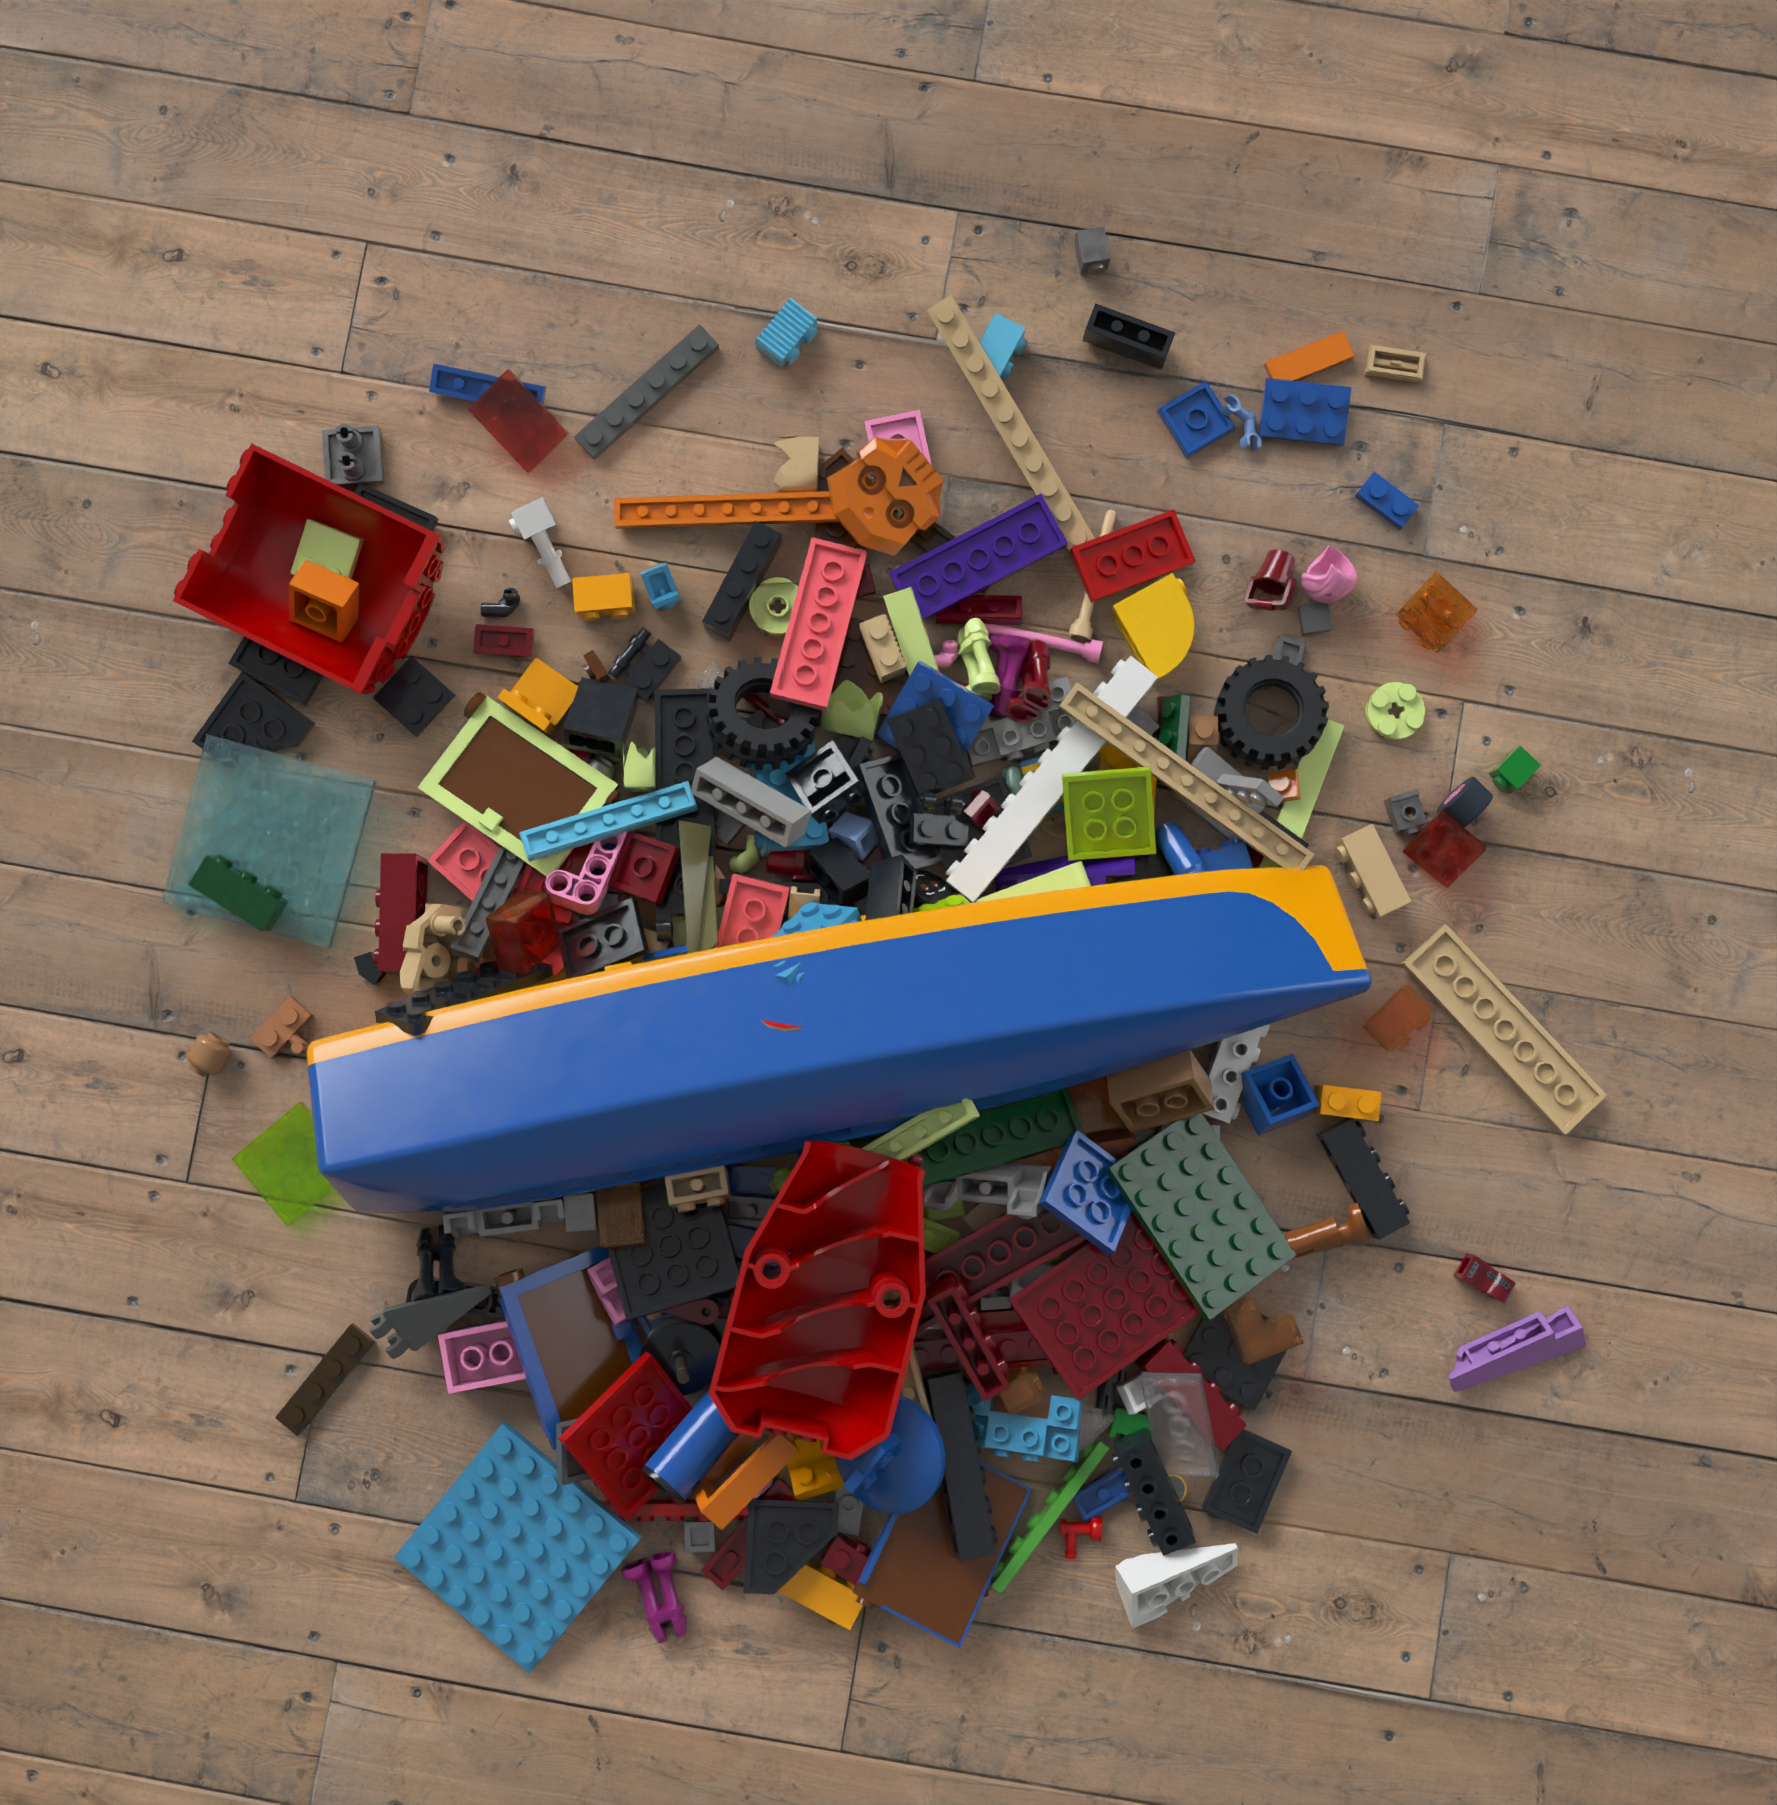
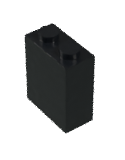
M582 677L563 728L564 747L621 759L637 711L638 689Z

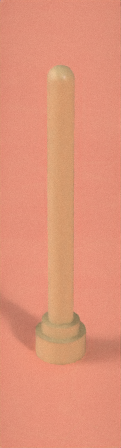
M1114 510L1106 512L1100 537L1113 532L1117 516ZM1086 591L1079 619H1076L1075 623L1071 624L1068 635L1071 639L1080 642H1090L1093 633L1090 618L1094 602H1090Z

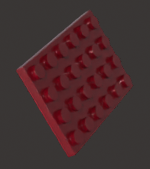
M1132 1211L1115 1252L1107 1255L1089 1241L1008 1299L1077 1401L1199 1314Z

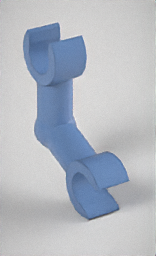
M1229 394L1223 400L1229 403L1230 406L1225 405L1220 408V411L1226 416L1233 414L1244 422L1245 435L1240 439V446L1244 449L1251 442L1252 451L1260 448L1262 443L1260 436L1256 433V415L1242 407L1238 397Z

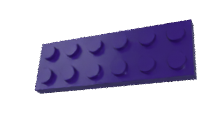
M1039 494L889 572V577L897 591L912 587L922 620L924 621L1067 547L1068 542L1042 494Z

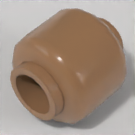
M209 1032L208 1035H199L186 1053L187 1060L192 1064L189 1069L202 1077H205L207 1073L211 1075L219 1074L232 1054L228 1047L230 1043L213 1032Z

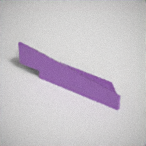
M1566 1306L1546 1319L1539 1311L1459 1347L1454 1370L1448 1376L1451 1388L1454 1392L1581 1349L1586 1345L1583 1327L1569 1306Z

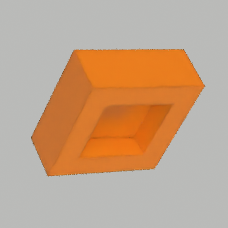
M1296 769L1268 773V784L1284 796L1281 802L1301 799L1299 772Z

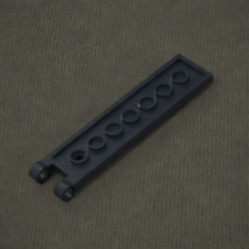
M712 688L655 690L656 791L686 781L689 782L692 789L696 769L714 758V737L709 736L707 731L709 722H706L709 694ZM693 794L697 804V811L656 823V840L681 849L679 821L711 826L709 856L714 858L716 890L715 807ZM681 852L661 904L656 903V934L658 942H673L672 916H685L683 890H681L683 883Z

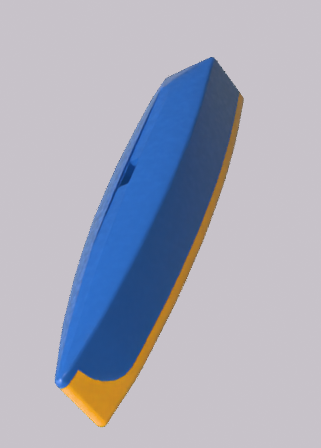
M1308 865L1303 871L1298 870V867H1293L1294 869L1268 867L1197 872L1028 894L865 920L866 915H862V921L744 942L638 964H632V961L609 965L605 966V971L426 1012V1016L434 1017L425 1033L418 1036L405 1033L396 1025L386 1022L317 1039L311 1042L307 1048L317 1164L319 1172L353 1209L363 1214L482 1210L576 1195L719 1166H731L803 1152L806 1140H821L841 1144L889 1133L919 1114L935 1108L961 1103V1100L965 1098L973 1101L977 1111L1029 1099L1204 1046L1365 993L1371 986L1372 977L1368 971L1332 873L1323 865ZM786 960L783 967H773L774 965ZM801 963L790 986L774 976ZM805 972L800 983L798 984V982L796 981V976L799 973ZM760 1020L803 1028L783 1032L767 1027Z

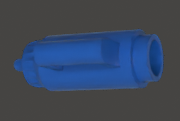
M1168 822L1161 825L1155 831V842L1175 875L1205 872L1204 864L1180 826H1177L1174 822Z

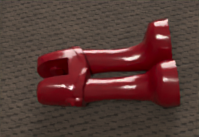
M1034 640L1030 643L1019 673L1023 687L1022 697L1010 699L1006 705V714L1013 721L1030 722L1037 720L1041 716V710H1048L1051 706L1052 692L1047 676L1051 657L1047 644L1041 640Z

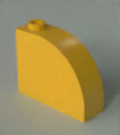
M1173 573L1116 603L1110 610L1112 617L1138 662L1158 677L1156 683L1169 676L1179 666L1191 646L1194 635L1193 611L1185 595L1187 594V589L1180 578L1176 579Z

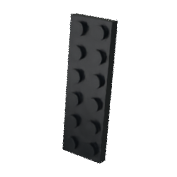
M508 952L503 954L500 959L481 963L480 967L474 970L460 972L455 978L436 982L429 989L415 991L411 993L410 997L403 1000L387 1003L386 1007L375 1011L376 1023L389 1022L405 1033L418 1036L425 1033L434 1017L426 1016V1012L527 988L552 977V965L540 962L537 958L520 956L517 952Z

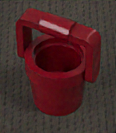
M1277 549L1268 551L1256 576L1250 578L1244 601L1250 608L1274 611L1286 610L1290 606L1296 587V580L1292 578L1295 558L1290 553ZM1256 588L1270 595L1283 596V599L1278 601L1275 599H1253Z
M804 850L770 852L766 856V873L791 877L792 882L817 883L812 876L802 875Z

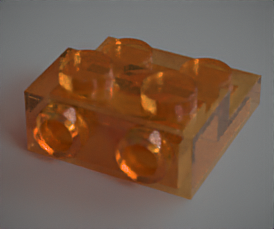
M1435 571L1395 615L1399 618V624L1403 629L1407 631L1412 630L1420 637V643L1425 649L1434 650L1438 653L1478 609Z

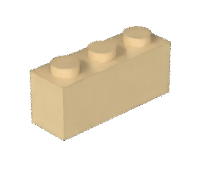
M1373 824L1336 841L1338 845L1336 853L1342 863L1346 862L1351 872L1348 874L1349 879L1355 889L1359 888L1364 898L1361 902L1368 915L1372 914L1373 918L1376 919L1412 902Z

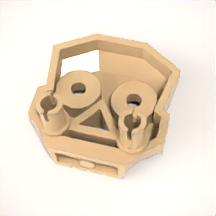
M425 904V913L410 925H406L403 951L407 953L400 970L401 988L410 997L411 993L429 989L436 982L450 980L457 977V974L460 972L471 971L480 967L481 963L499 959L501 943H507L511 938L510 927L504 924L496 925L480 961L476 962L451 953L450 950L455 936L461 935L465 930L464 918L469 909L445 904Z

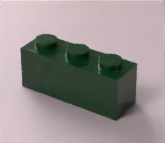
M220 853L217 856L206 855L188 885L257 929L271 931L289 903L288 900L282 897L283 892L270 884L266 887L257 882L259 879L257 875L246 869H243L241 872L232 866L234 864L233 860Z

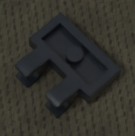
M935 793L919 795L917 800L918 814L910 815V844L967 847L968 817H960L963 808V796L951 795L950 798L946 797L944 802L945 816L933 815L936 805Z

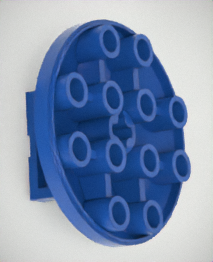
M902 1395L899 1397L889 1438L853 1460L835 1456L838 1471L844 1481L843 1486L866 1506L886 1514L908 1513L928 1502L937 1492L942 1482L946 1462L944 1444L938 1426L920 1405Z

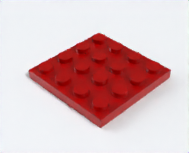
M645 1352L558 1439L625 1520L629 1521L659 1490L640 1471L641 1468L693 1408L650 1353Z

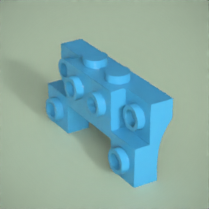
M969 1383L970 1393L966 1394L968 1406H972L975 1414V1424H972L974 1436H977L981 1448L993 1450L992 1455L1010 1458L1011 1453L1022 1454L1021 1460L1039 1463V1459L1042 1457L1078 1463L1084 1401L1051 1395L1048 1419L994 1411L996 1396L983 1402L974 1384Z

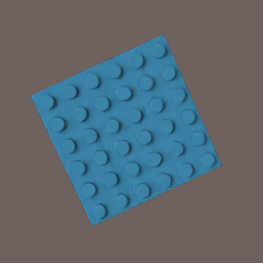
M504 1421L394 1556V1559L530 1674L642 1536L579 1482L566 1485L559 1484L557 1482V1464L508 1422Z

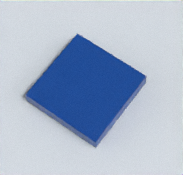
M1207 381L1197 385L1157 410V413L1186 459L1236 429L1230 417L1220 411V408L1223 406Z

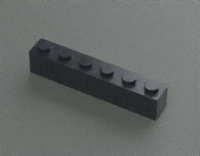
M957 1370L922 1377L932 1420L938 1426L945 1449L946 1462L941 1489L953 1555L962 1562L996 1554L994 1544L998 1543L995 1527L990 1525L989 1514H992V1506L989 1497L985 1496L983 1484H986L987 1481L984 1467L979 1465L977 1455L981 1453V1446L978 1437L974 1436L972 1424H975V1414L972 1406H968L966 1395L970 1393L968 1379L966 1376H963L962 1372Z

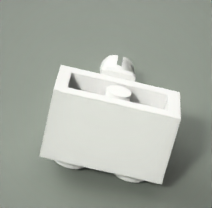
M541 497L512 511L513 518L509 519L514 533L516 536L522 534L524 540L529 537L532 538L542 557L537 560L538 565L545 566L555 587L558 588L571 582L560 559L562 557L561 549L555 551L545 529L556 525V522L544 498Z

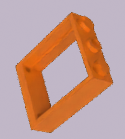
M764 1427L763 1433H764L767 1429H768V1431H769V1428H768V1427ZM769 1431L771 1436L716 1490L714 1483L758 1439L739 1434L713 1468L692 1491L701 1513L723 1530L800 1451L794 1441L796 1438L795 1434L787 1432L786 1435H777Z

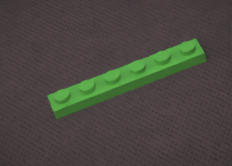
M1097 1437L1094 1442L1089 1440L1080 1452L1082 1458L1077 1465L1071 1464L1062 1476L1064 1480L1058 1490L1053 1488L1044 1500V1503L1047 1505L1040 1514L1035 1512L1026 1524V1527L1029 1529L1023 1537L1017 1536L1008 1548L1010 1554L1004 1562L999 1561L991 1579V1586L998 1592L1002 1593L1108 1452L1109 1447Z

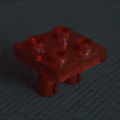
M1441 809L1405 846L1403 853L1448 888L1485 852L1487 846Z

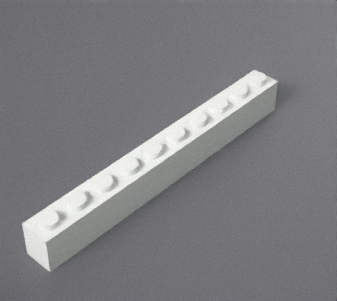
M1132 656L1126 662L1121 659L1112 669L1111 673L1114 676L1109 683L1106 684L1103 681L1093 693L1126 718L1158 679L1155 674ZM1078 721L1071 729L1066 726L1056 738L1059 743L1054 750L1051 751L1048 748L1037 761L1041 764L1035 773L1029 771L1019 783L1022 789L1016 796L1011 793L1001 805L1004 810L999 817L996 818L993 815L982 828L986 831L979 841L974 838L965 848L964 852L967 855L962 862L959 863L956 860L945 873L949 876L946 883L959 894H962L970 903H975V900L979 899L1063 796L1062 774L1083 772L1107 743Z

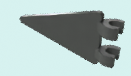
M482 1285L386 1307L383 1313L376 1314L371 1318V1322L375 1326L370 1328V1333L375 1339H380L394 1328L397 1333L387 1337V1341L391 1346L386 1348V1352L392 1359L401 1356L408 1348L412 1351H417L490 1295L492 1287L490 1285Z

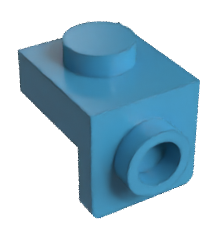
M667 562L640 572L654 609L666 610L672 608L677 604L676 601L681 599Z

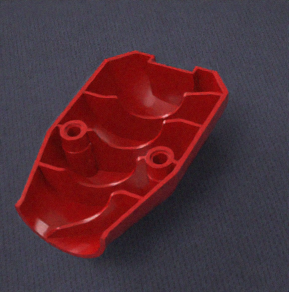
M821 1140L805 1141L800 1158L745 1249L708 1394L731 1432L760 1439L764 1427H768L771 1433L777 1435H786L789 1432L799 1435V1439L806 1442L815 1443L818 1439L820 1440L821 1453L848 1460H853L889 1438L926 1296L922 1187L925 1170L900 1159L853 1146ZM768 1262L779 1264L778 1268L771 1271L763 1269L764 1265ZM889 1291H895L899 1294L895 1300L883 1299L884 1295Z

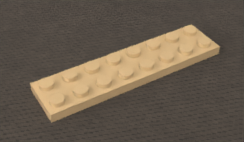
M1446 924L1442 925L1401 963L1562 1135H1566L1607 1096Z

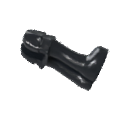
M443 1224L438 1227L439 1244L433 1245L431 1231L428 1227L421 1229L419 1232L416 1246L418 1247L417 1256L420 1261L418 1284L412 1293V1301L467 1289L466 1285L455 1276V1237L452 1236V1233H444ZM434 1261H439L438 1292L434 1282Z

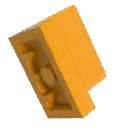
M535 658L510 692L503 689L497 698L509 709L550 736L572 706L578 686L540 659Z
M795 1434L796 1438L794 1441L800 1451L787 1463L796 1500L802 1501L843 1488L844 1481L838 1471L835 1456L821 1453L820 1440L817 1439L815 1443L806 1442L799 1439V1435Z

